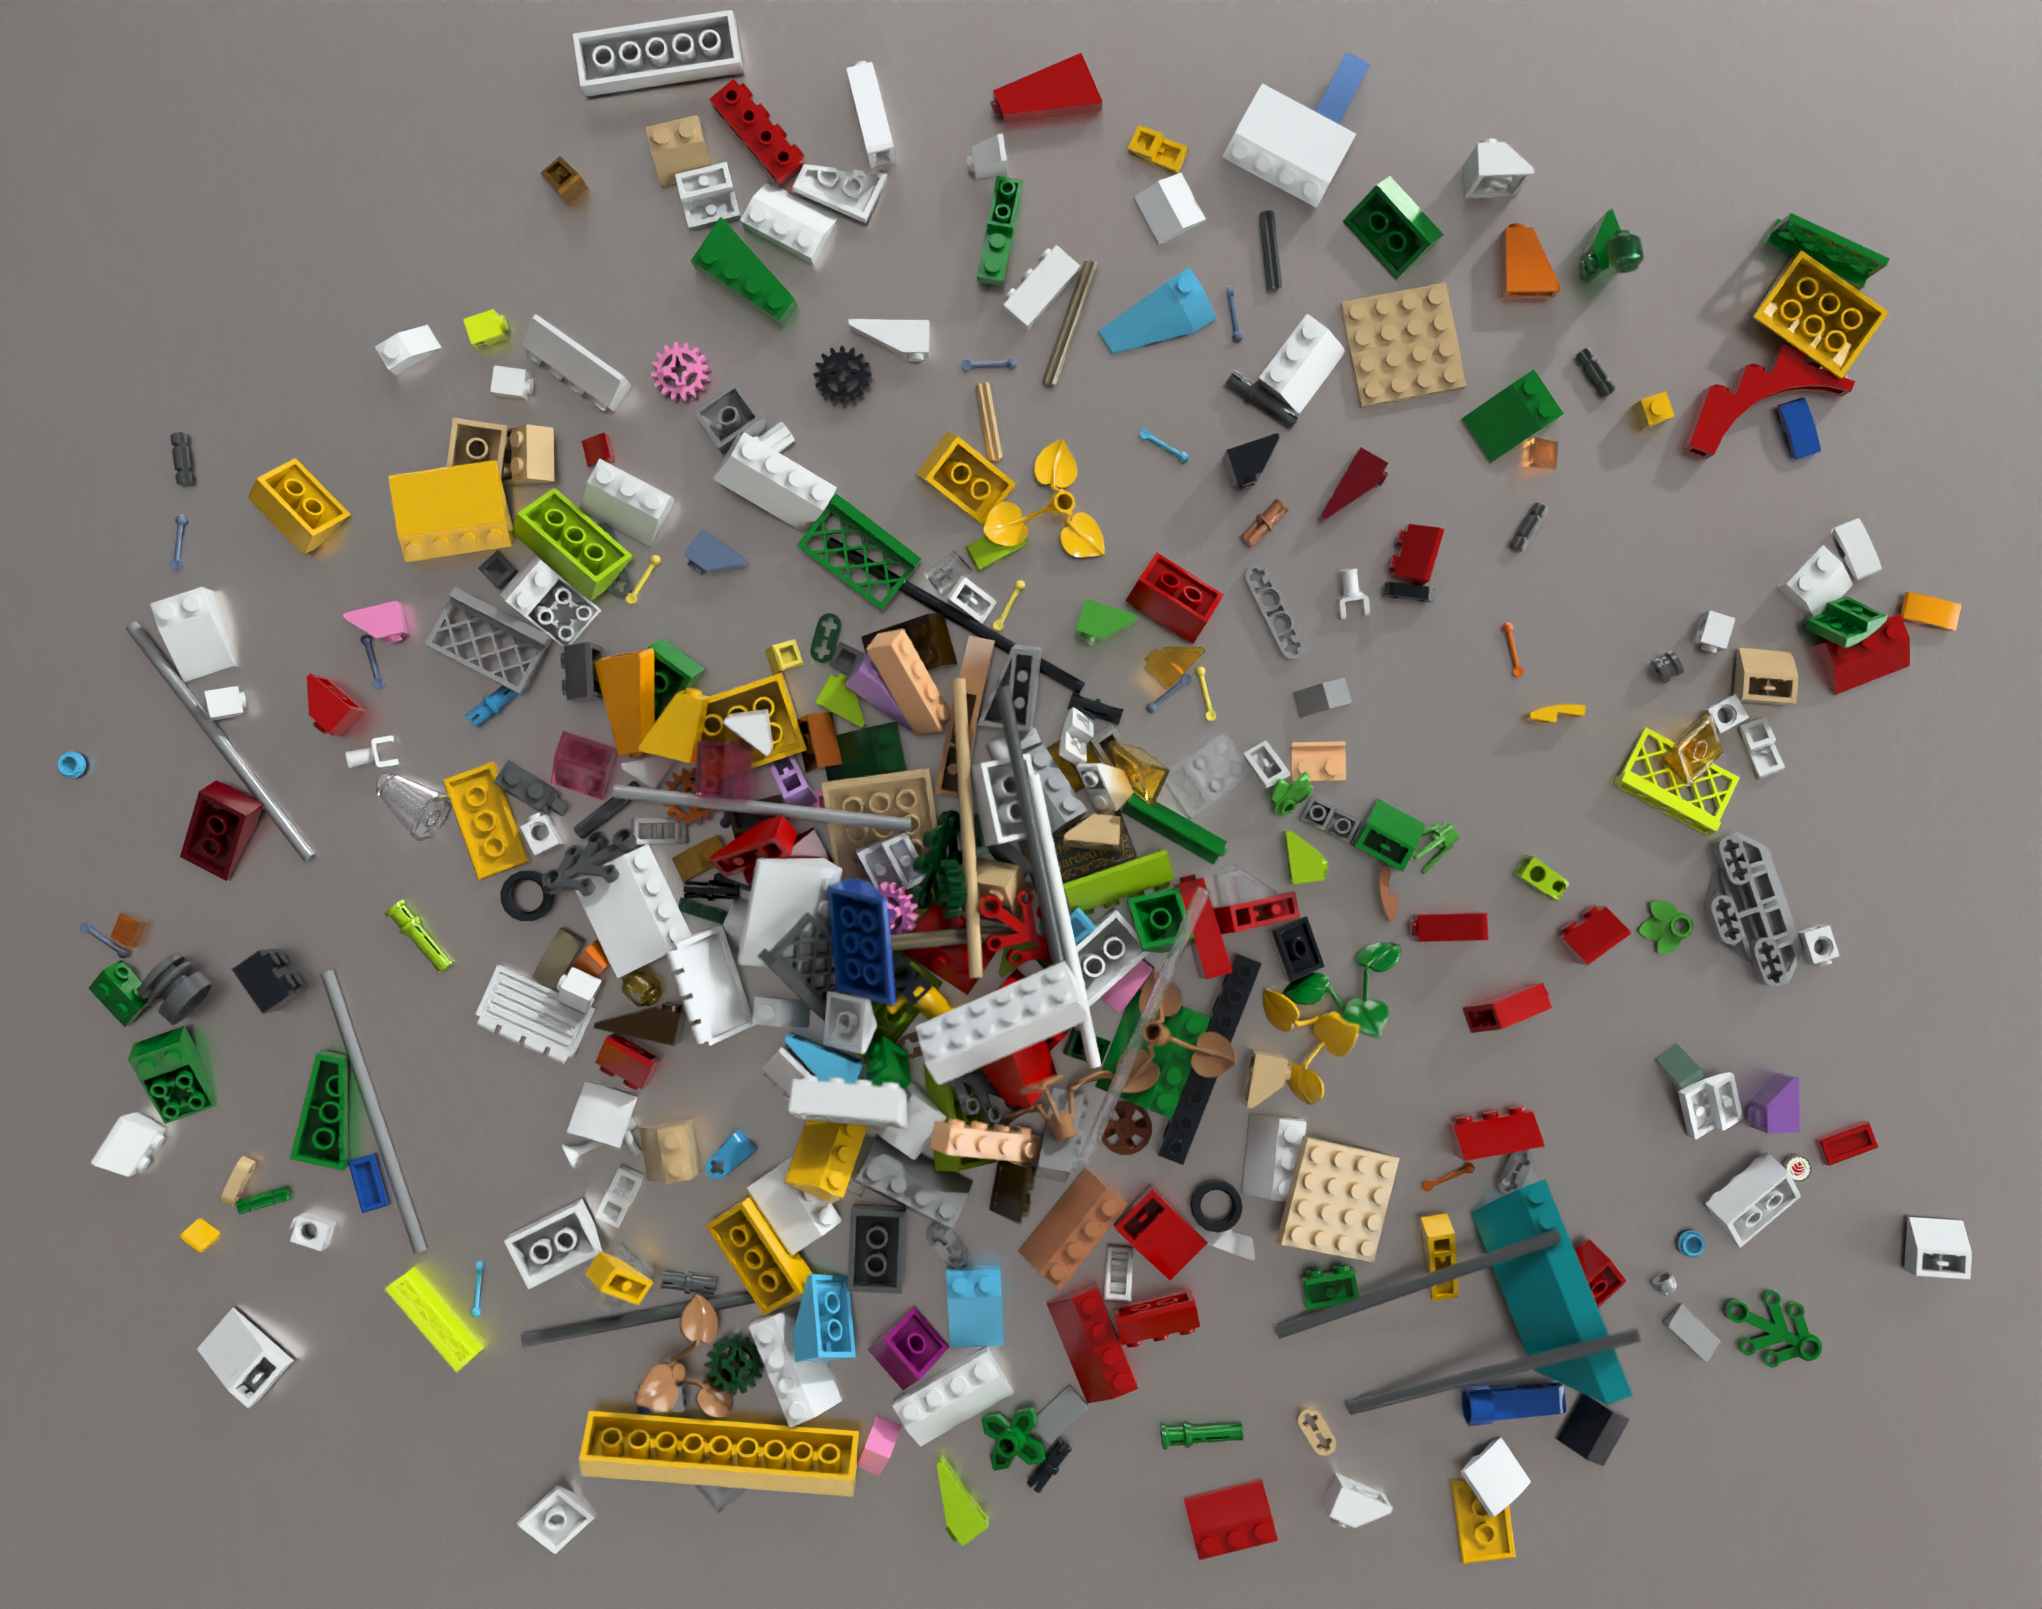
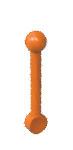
M1506 622L1503 624L1502 629L1506 632L1514 664L1512 673L1515 677H1520L1523 675L1524 670L1519 666L1511 632L1513 626L1511 623Z
M1467 1163L1464 1168L1431 1182L1428 1180L1424 1181L1422 1188L1424 1191L1429 1192L1433 1189V1186L1464 1173H1473L1475 1167L1472 1163Z

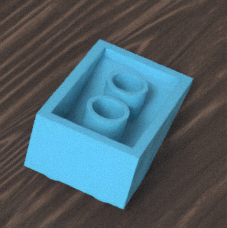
M793 1032L786 1036L784 1041L820 1081L828 1082L829 1078H840L845 1080V1084H855V1080H859L865 1065L864 1060Z
M1000 1264L963 1265L960 1268L947 1266L946 1283L950 1348L1004 1346Z
M815 1274L807 1276L793 1331L795 1362H836L856 1357L850 1292L847 1291L848 1276Z

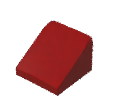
M605 432L581 441L588 467L596 466L599 459L607 463L614 461L609 438Z

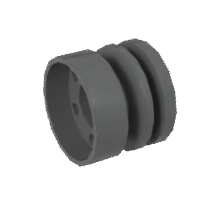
M179 952L172 954L159 963L144 979L137 991L142 999L148 998L147 1002L150 1006H155L163 1001L158 1012L171 1025H176L189 1016L205 1000L214 986L213 982L200 971L188 976L193 967L192 963L189 961L184 962L185 958Z

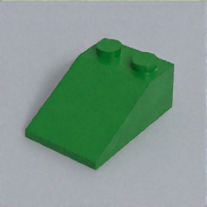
M1532 370L1464 416L1461 420L1489 462L1492 463L1556 421L1564 413L1536 371Z
M663 638L647 648H653L655 722L677 693L686 690V688H695L705 671V668Z

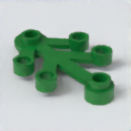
M1773 1290L1764 1291L1762 1301L1769 1307L1774 1324L1749 1312L1747 1305L1739 1300H1731L1726 1304L1725 1315L1728 1319L1735 1323L1745 1321L1769 1333L1752 1340L1750 1338H1742L1738 1342V1349L1743 1354L1753 1355L1756 1350L1785 1341L1793 1346L1779 1352L1766 1350L1762 1354L1764 1364L1774 1368L1781 1362L1800 1357L1805 1361H1813L1820 1356L1822 1343L1818 1337L1809 1333L1804 1318L1805 1310L1801 1304L1790 1302L1786 1306V1313L1794 1319L1798 1336L1789 1332L1780 1306V1295ZM1770 1294L1775 1295V1300L1772 1303L1767 1301V1297ZM1734 1306L1739 1307V1312L1736 1315L1731 1313V1309ZM1794 1306L1799 1308V1312L1796 1315L1791 1313ZM1750 1342V1350L1744 1351V1344ZM1810 1342L1811 1348L1808 1351H1804V1344ZM1774 1354V1362L1768 1363V1356Z

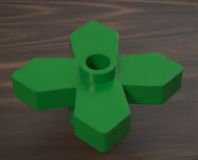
M1033 1407L1019 1409L1011 1423L1000 1413L985 1415L982 1418L984 1434L996 1440V1448L990 1454L994 1471L1008 1469L1016 1456L1020 1457L1028 1465L1040 1464L1046 1459L1043 1444L1028 1436L1038 1423Z

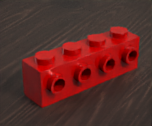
M732 79L709 99L711 105L775 182L782 187L801 171L804 165L802 158L805 156L796 144L791 146L786 141L787 134L778 123L773 125L769 121L770 114L761 103L756 105L751 99L753 94L744 83L739 85L735 79Z

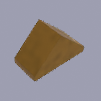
M561 156L540 173L567 204H570L588 188L582 177Z

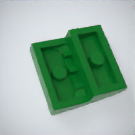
M1846 596L1828 602L1825 613L1807 618L1805 629L1843 648H1848L1874 633L1887 621L1888 615Z

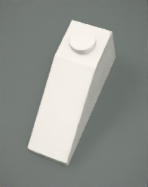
M849 319L851 331L901 357H908V361L920 362L924 358L930 357L929 320Z

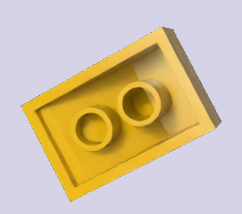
M947 431L916 472V475L983 526L990 510L995 505L1003 502L1016 485L1014 481L976 450L949 431Z

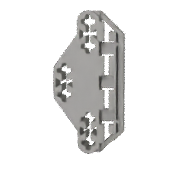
M1739 832L1715 838L1711 846L1716 867L1704 902V911L1712 935L1717 942L1751 965L1755 978L1761 985L1779 987L1790 982L1803 947L1769 848ZM1742 842L1753 846L1749 854L1751 860L1757 859V862L1749 863ZM1730 843L1731 848L1728 849V852H1724L1723 847ZM1732 857H1737L1738 861H1731V863H1726L1725 859H1732ZM1739 869L1740 873L1733 877L1732 873ZM1754 877H1758L1763 895H1769L1770 897L1760 899ZM1719 902L1723 903L1720 911H1716L1715 907L1719 905ZM1770 912L1775 930H1781L1782 933L1772 934L1766 913ZM1724 917H1729L1730 919L1723 920V922H1718V919H1724ZM1731 928L1732 932L1728 934L1729 937L1725 936L1724 932ZM1762 945H1765L1766 949L1762 950V954L1759 953L1758 949H1761ZM1780 948H1782L1785 956L1791 957L1787 970L1779 951ZM1771 970H1774L1775 974L1771 976V979H1768L1767 975L1771 973Z

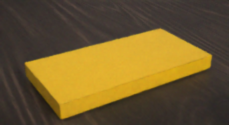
M490 762L443 779L478 881L530 863L506 792L493 784L499 774L495 762Z

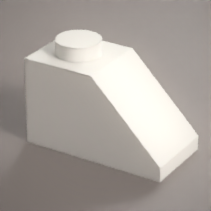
M997 134L971 146L972 155L967 156L969 173L974 172L976 180L1007 176V158L1003 134Z
M428 325L399 332L375 346L388 370L396 376L442 349Z
M761 995L755 997L752 1024L776 1027H809L810 1008L802 1000Z

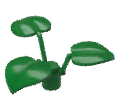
M1378 942L1369 944L1358 952L1357 963L1365 967L1363 1000L1355 998L1350 1000L1347 1006H1344L1333 989L1327 987L1330 983L1328 976L1320 973H1310L1290 982L1283 991V995L1296 1004L1313 1005L1323 1000L1326 993H1329L1340 1007L1344 1021L1359 1025L1358 1032L1379 1038L1382 1028L1388 1019L1389 1010L1388 1006L1381 1001H1368L1369 972L1372 969L1380 973L1392 968L1401 955V946L1395 943Z

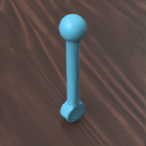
M1146 428L1140 431L1141 439L1152 441L1177 456L1182 463L1188 461L1189 456L1187 453H1180L1150 435V431Z
M477 1261L474 1305L470 1311L471 1316L474 1318L479 1317L481 1314L479 1299L484 1262Z

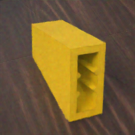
M686 688V690L677 693L642 740L638 751L687 763L695 761L698 757L709 696L701 695L702 691L695 688Z

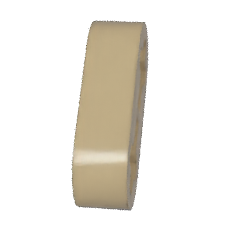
M246 1156L240 1158L222 1192L220 1202L232 1208L236 1206V1202L242 1197L256 1168V1161Z
M1302 1407L1297 1413V1422L1317 1454L1321 1456L1330 1455L1336 1448L1334 1435L1315 1407ZM1305 1414L1316 1415L1313 1418L1317 1426L1316 1428L1312 1429L1308 1422L1302 1423L1305 1421ZM1321 1432L1325 1439L1330 1438L1327 1441L1329 1445L1327 1448H1324L1322 1445L1317 1447L1320 1442L1316 1434Z

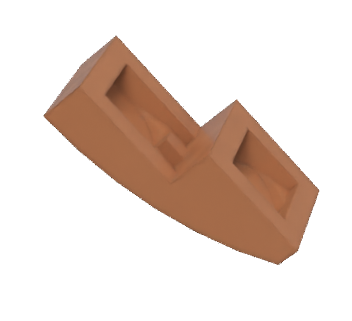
M1377 865L1376 891L1379 906L1385 920L1395 921L1398 895L1388 893L1391 866Z

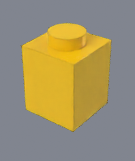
M1666 391L1641 399L1633 405L1641 431L1665 423L1674 417Z

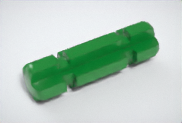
M281 1187L274 1191L271 1190L252 1196L250 1199H241L236 1202V1208L238 1213L243 1215L251 1212L252 1209L256 1211L277 1203L286 1202L291 1198L288 1187Z

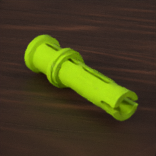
M405 900L398 901L384 913L385 916L392 918L400 928L399 932L401 935H407L440 974L453 962L450 961L420 925L421 919L418 916L415 917L405 906Z

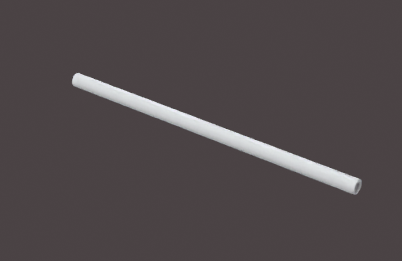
M1034 774L1027 777L1065 962L1077 981L1089 1020L1079 1024L1088 1068H1096L1101 1066V1060L1039 774Z

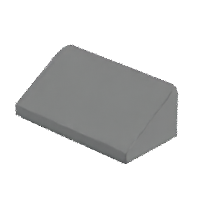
M1681 1303L1662 1322L1705 1363L1710 1360L1721 1341Z
M1069 1385L1036 1416L1038 1423L1034 1428L1045 1442L1050 1445L1088 1409V1404Z

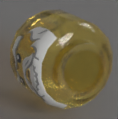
M641 967L622 977V993L638 1007L653 1005L662 994L661 981L646 967Z

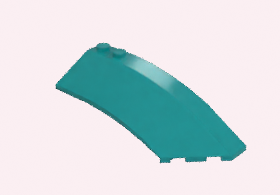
M1546 1179L1522 1187L1471 1212L1487 1253L1555 1229L1558 1230L1561 1237V1243L1492 1266L1528 1356L1609 1335ZM1615 1349L1534 1369L1535 1372L1558 1381L1606 1405L1633 1396Z

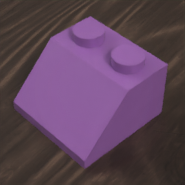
M1776 1073L1752 1098L1751 1107L1747 1110L1748 1122L1751 1123L1752 1128L1766 1133H1800L1798 1077Z

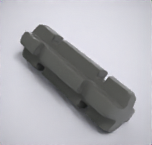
M1587 347L1581 350L1576 355V358L1580 364L1585 365L1584 370L1594 385L1599 386L1598 391L1600 394L1606 397L1614 392L1616 387L1611 380L1608 381L1607 377L1609 376L1597 359L1594 360L1593 356L1595 355Z
M175 432L171 434L170 438L171 445L174 446L172 453L174 469L177 471V474H175L176 483L178 485H189L193 480L192 472H189L191 464L189 449L186 447L188 443L187 434Z
M1536 502L1532 506L1531 514L1526 516L1517 531L1518 535L1512 539L1510 547L1518 552H1522L1528 544L1527 540L1531 539L1541 522L1540 518L1542 519L1548 511L1545 505Z

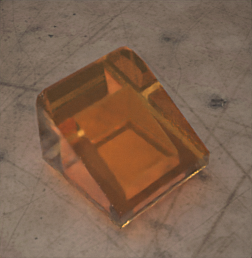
M1534 437L1530 445L1529 467L1556 469L1558 442Z
M120 913L110 938L126 947L136 948L146 922Z

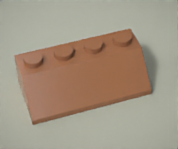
M1085 1167L1018 1252L1042 1276L1061 1290L1127 1208L1128 1202Z

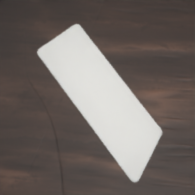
M1196 1223L1194 1229L1208 1242V1245L1252 1261L1255 1260L1252 1237L1232 1230L1218 1233L1211 1232Z

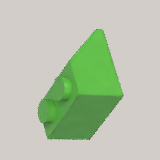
M1086 599L1075 635L1079 636L1078 641L1088 645H1094L1095 642L1101 643L1132 627L1136 622L1137 615Z

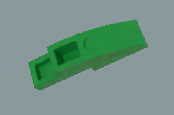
M1001 176L996 177L977 274L978 282L999 286L1004 284L1023 180Z

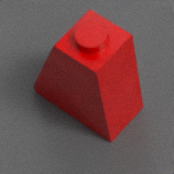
M1484 912L1413 914V920L1409 922L1410 936H1414V941L1489 940L1488 916Z
M1544 983L1526 985L1463 1007L1471 1033L1504 1029L1552 1009L1549 993L1545 989Z

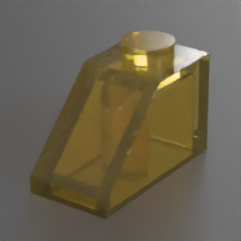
M1163 647L1160 651L1155 648L1145 658L1148 663L1144 669L1167 690L1206 650L1203 647Z

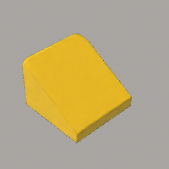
M199 1218L179 1237L198 1253H202L211 1248L220 1236V1232L205 1220Z

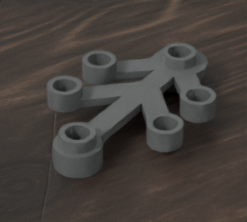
M629 828L620 829L612 838L613 844L594 854L596 850L602 849L607 844V840L601 832H595L589 837L588 844L583 852L577 845L569 847L558 869H551L543 875L542 887L547 894H556L564 889L579 890L582 896L593 894L596 886L590 878L582 880L572 879L578 875L603 877L607 883L614 882L620 874L613 864L606 866L597 864L619 851L624 853L633 851L637 845L635 835Z
M982 1070L974 1075L966 1073L943 1083L953 1087L961 1103V1110L965 1115L976 1114L979 1108H981L983 1119L986 1123L993 1124L1001 1120L1002 1113L1000 1109L992 1106L986 1093L1002 1099L1003 1097L994 1085L987 1080L988 1077ZM964 1084L971 1087L976 1099L969 1098ZM1004 1100L1006 1107L1012 1111L1022 1108L1018 1106H1010ZM968 1103L972 1105V1110L969 1109ZM991 1111L994 1114V1119L991 1118Z

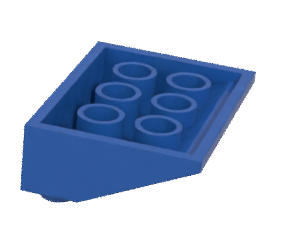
M854 878L827 886L836 990L887 1005H894L895 992L887 898L870 882Z

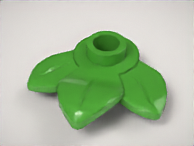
M1303 772L1290 785L1283 779L1277 781L1271 793V805L1277 815L1291 813L1295 809L1296 804L1304 801L1310 795L1313 786L1310 785V777L1307 772Z
M1653 901L1650 903L1653 917L1648 918L1642 923L1639 933L1647 939L1657 941L1659 954L1672 953L1678 949L1681 939L1687 938L1692 933L1693 921L1687 914L1678 912L1672 903ZM1677 921H1681L1683 924V928L1680 931L1675 929Z

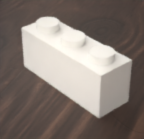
M1057 245L1052 250L1046 249L1038 259L1040 264L1035 270L1030 268L1021 278L1023 283L1017 290L1012 288L1003 299L1005 302L1003 311L1027 332L1080 273L1081 266Z

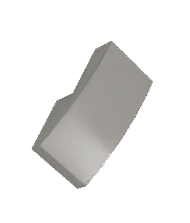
M1314 796L1311 797L1300 819L1348 845H1351L1362 823L1361 820Z

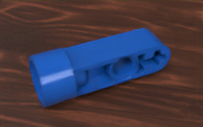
M1560 1382L1489 1388L1487 1385L1464 1387L1461 1392L1463 1416L1468 1426L1493 1424L1497 1420L1563 1414L1566 1412L1565 1387Z

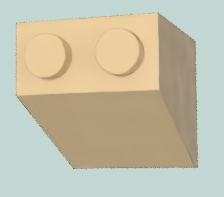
M693 1118L639 1127L648 1181L667 1184L691 1180L701 1172Z

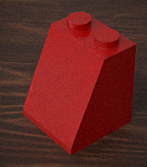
M1046 1039L980 1067L1008 1105L1022 1108H1031L1044 1093L1034 1091L1023 1095L1020 1093L1022 1088L1033 1083H1039L1045 1078L1057 1076Z

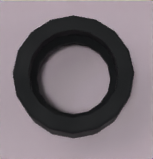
M519 871L512 874L504 882L500 892L501 904L505 912L512 918L519 921H535L544 917L551 910L554 894H547L542 887L543 874L536 871ZM523 880L536 882L543 891L541 905L531 912L519 910L512 900L514 887Z
M1219 1179L1207 1180L1197 1186L1190 1202L1192 1215L1198 1225L1207 1231L1216 1233L1227 1231L1235 1226L1241 1217L1243 1208L1241 1197L1234 1186ZM1221 1190L1231 1198V1213L1222 1221H1211L1201 1212V1200L1209 1191Z

